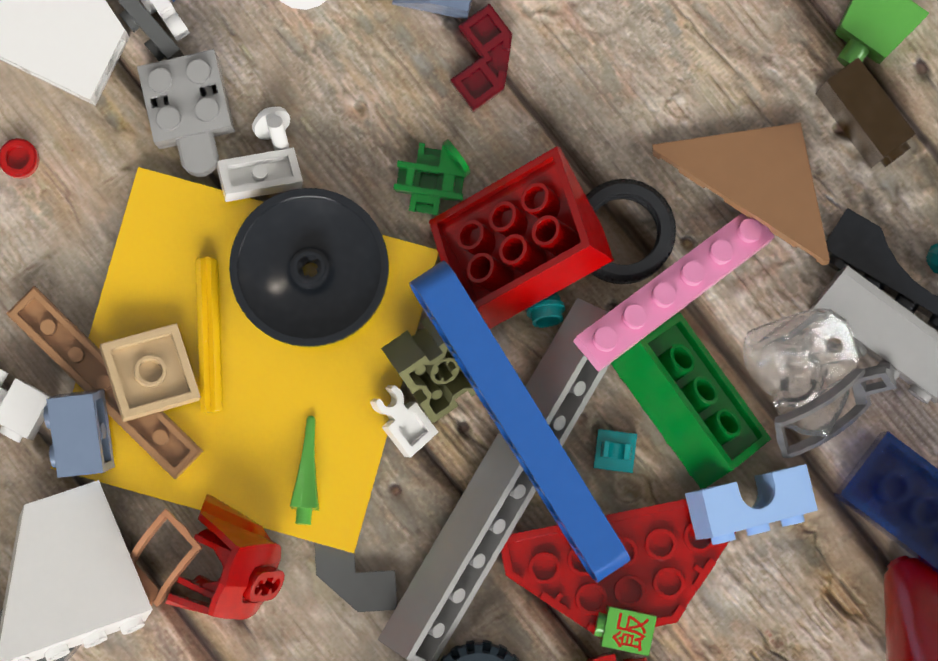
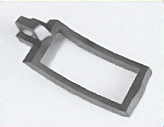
M885 363L868 368L853 369L838 384L823 395L803 406L775 417L776 440L780 447L782 458L798 456L834 438L852 425L872 405L871 394L896 389L897 382L894 379V369L891 364ZM880 377L883 380L880 382L866 385L867 380H872ZM851 387L853 388L856 405L848 413L821 432L788 446L784 426L810 416L835 401Z

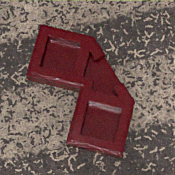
M490 3L458 26V29L480 58L450 79V83L473 113L505 89L513 34Z

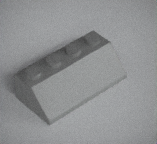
M849 266L838 271L808 310L815 315L813 322L830 334L836 330L847 339L844 344L857 355L864 357L867 353L879 362L878 365L890 363L894 369V379L896 380L899 377L911 386L908 390L909 393L921 402L928 404L931 400L933 403H938V332Z

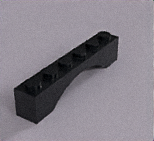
M847 208L826 240L830 258L829 266L836 271L849 266L880 290L893 296L895 301L913 314L918 311L930 318L927 323L938 331V296L915 282L899 265L887 245L880 226Z

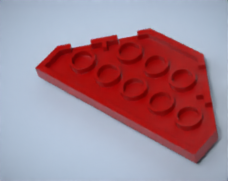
M686 499L605 515L628 552L631 561L598 583L588 574L558 525L511 534L501 550L505 575L594 634L598 613H606L607 605L657 616L655 627L677 623L729 542L712 545L711 538L696 540Z

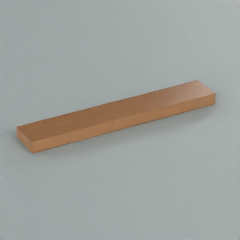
M33 286L6 313L84 391L104 389L107 413L174 479H177L201 455L203 450L163 411L125 422L122 421L100 349L36 286Z

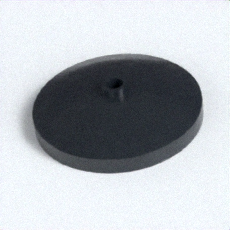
M301 188L273 196L259 205L246 218L233 242L229 272L233 293L240 308L259 330L277 341L292 346L321 347L335 344L355 334L376 313L388 284L389 260L386 245L379 228L362 207L351 199L333 191L318 188ZM308 263H314L318 266L316 269L317 274L313 277L304 275L303 269Z

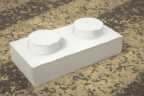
M294 147L217 161V171L225 202L301 189L303 185Z

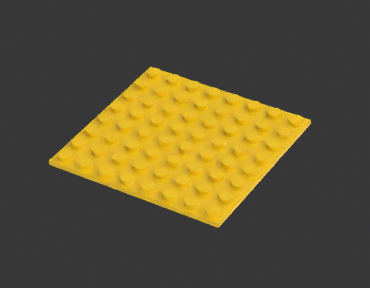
M138 167L88 338L100 349V344L177 323L200 393L196 259L200 257H215L218 261L222 410L217 413H204L200 410L199 400L163 411L203 450L201 455L177 479H174L108 414L115 467L104 473L79 475V477L94 481L99 480V482L197 510H201L206 495L209 494L244 514L265 529L355 553L388 436L382 426L390 420L386 415L377 413L372 408L370 401L373 398H379L387 407L391 402V396L385 387L395 385L401 389L403 382L381 348L407 330L411 336L416 334L423 308L415 297L409 282L436 265L438 251L433 248L382 235L388 253L389 277L385 295L372 318L355 334L335 344L321 347L292 346L266 335L247 318L235 298L230 281V255L235 237L246 218L263 201L246 198L225 202L223 191L220 189ZM308 263L303 269L304 275L315 276L318 266L314 263ZM75 382L74 389H73V392H72V393L84 391V390ZM308 416H313L316 420L315 466L319 511L312 510L311 525L295 524L296 509H291L290 503L302 456L306 419Z

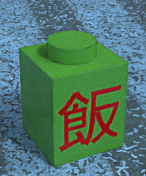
M607 605L606 613H598L594 636L601 637L599 645L602 647L649 656L657 616Z

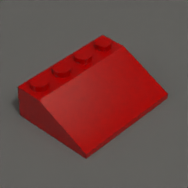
M558 146L429 220L440 261L444 260L452 268L489 329L614 260L603 227L565 155Z

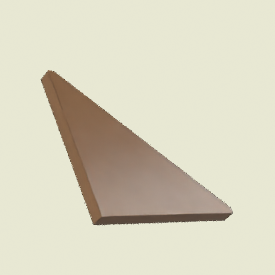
M801 122L652 144V154L654 157L665 160L702 188H708L722 197L725 203L745 216L753 217L770 228V232L795 248L799 247L816 258V262L821 265H829L830 258Z

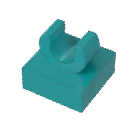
M598 429L593 468L633 473L637 434Z

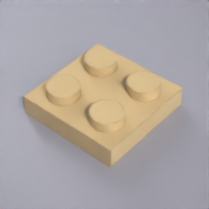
M177 323L100 344L102 358L123 422L200 400L201 396Z

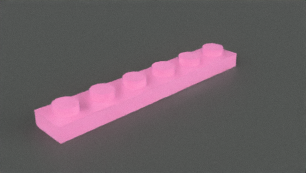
M741 213L577 335L573 342L598 372L768 245L775 236L765 225L753 217L749 218Z

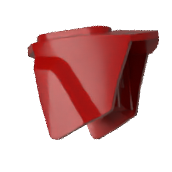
M207 494L198 520L208 529L195 534L194 538L197 542L214 549L223 565V571L217 581H212L202 575H198L194 580L180 576L177 582L211 599V603L169 593L165 604L223 619H247L256 614L264 601L274 599L283 585L284 572L277 569L281 561V546L270 539L261 525L217 498Z

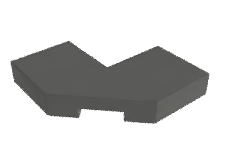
M314 542L316 576L357 612L396 609L397 589L395 570L356 573L355 553Z

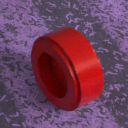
M15 138L7 141L1 147L0 167L9 176L23 179L31 176L37 170L40 160L39 153L29 141Z

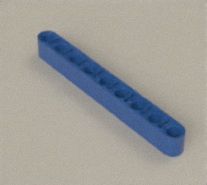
M443 260L409 282L415 297L591 578L598 583L631 561L622 542L452 268Z

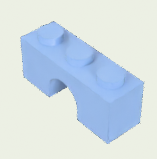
M807 464L754 476L758 495L752 507L742 500L737 482L720 484L685 493L696 540L711 538L712 545L736 540L734 532L746 529L747 536L770 531L769 523L780 520L782 527L805 522L803 514L818 511Z

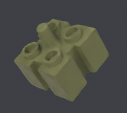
M426 317L421 321L425 327L424 329H418L413 336L407 330L381 349L433 424L459 406L455 401L459 396L467 391L472 397L476 393L429 317Z

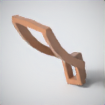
M165 509L155 519L130 553L150 605L152 606L154 603L156 607L166 599L174 583L202 549V546L195 540L186 526L178 521L168 509ZM166 519H168L193 548L176 566L159 590L136 562L148 542Z

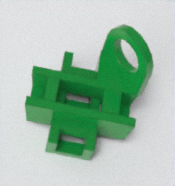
M449 139L443 142L442 150L426 148L425 143H419L416 163L397 161L399 172L397 184L394 183L393 190L399 193L411 194L409 211L439 215L441 199L458 202L463 200L464 178L470 174V168Z

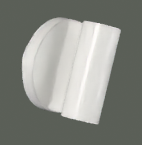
M282 107L263 109L253 121V132L259 139H272L275 151L289 148L285 131L290 123L288 112Z

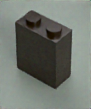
M859 58L829 78L817 91V97L871 168L879 162L884 167H887L911 148L907 141L916 133Z

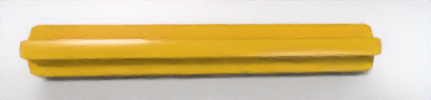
M200 257L196 259L200 410L204 413H217L222 410L218 261L215 257Z

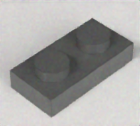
M118 0L124 9L119 14L133 32L140 28L146 34L149 40L144 45L158 61H161L164 57L168 60L184 56L180 48L138 0Z

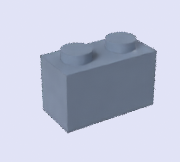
M104 389L58 394L47 398V405L44 407V422L46 427L51 429L53 444L49 449V458L52 467L56 468L57 478L104 473L114 468L115 463Z

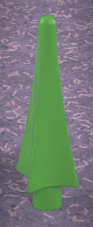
M308 416L306 419L302 456L290 503L291 509H296L295 524L311 525L312 510L319 511L315 466L316 420L313 416Z

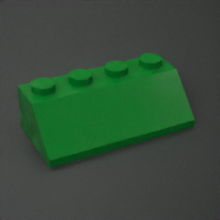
M680 312L611 362L620 379L629 388L643 411L652 420L666 443L675 452L700 489L707 488L733 471L771 440V437Z

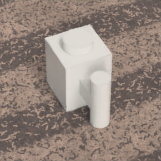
M0 369V425H2L0 433L19 443L22 437L34 440L44 422V407L47 405L46 399L52 396L15 378L10 389L7 391L1 386L9 373Z

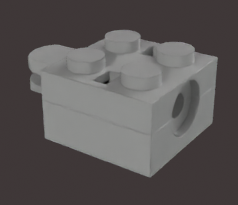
M207 50L137 66L155 145L159 149L177 146L182 167L189 174L197 177L211 174L217 168V161H219L214 137L235 132L219 57L215 50ZM212 85L216 86V94H214Z

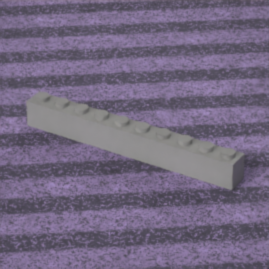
M579 298L576 299L526 385V389L562 446L609 367L607 365L598 372L573 342L577 335L608 313ZM500 432L497 434L378 638V641L409 661L438 660L536 492V489Z

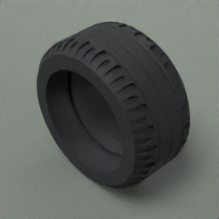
M615 179L604 182L592 189L586 197L595 213L601 206L612 200L626 199L634 201L646 208L652 215L656 224L657 236L651 252L639 262L629 265L610 262L591 274L613 284H632L652 276L670 256L676 238V222L667 200L652 186L634 179Z

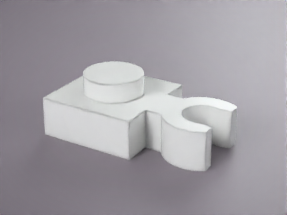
M140 0L150 15L156 11L158 12L177 42L190 34L169 0Z
M388 385L385 389L391 396L390 404L386 407L379 398H373L370 403L377 413L386 415L390 419L382 426L383 430L403 456L411 458L438 433V430L416 402H409L404 405L402 391L395 385Z

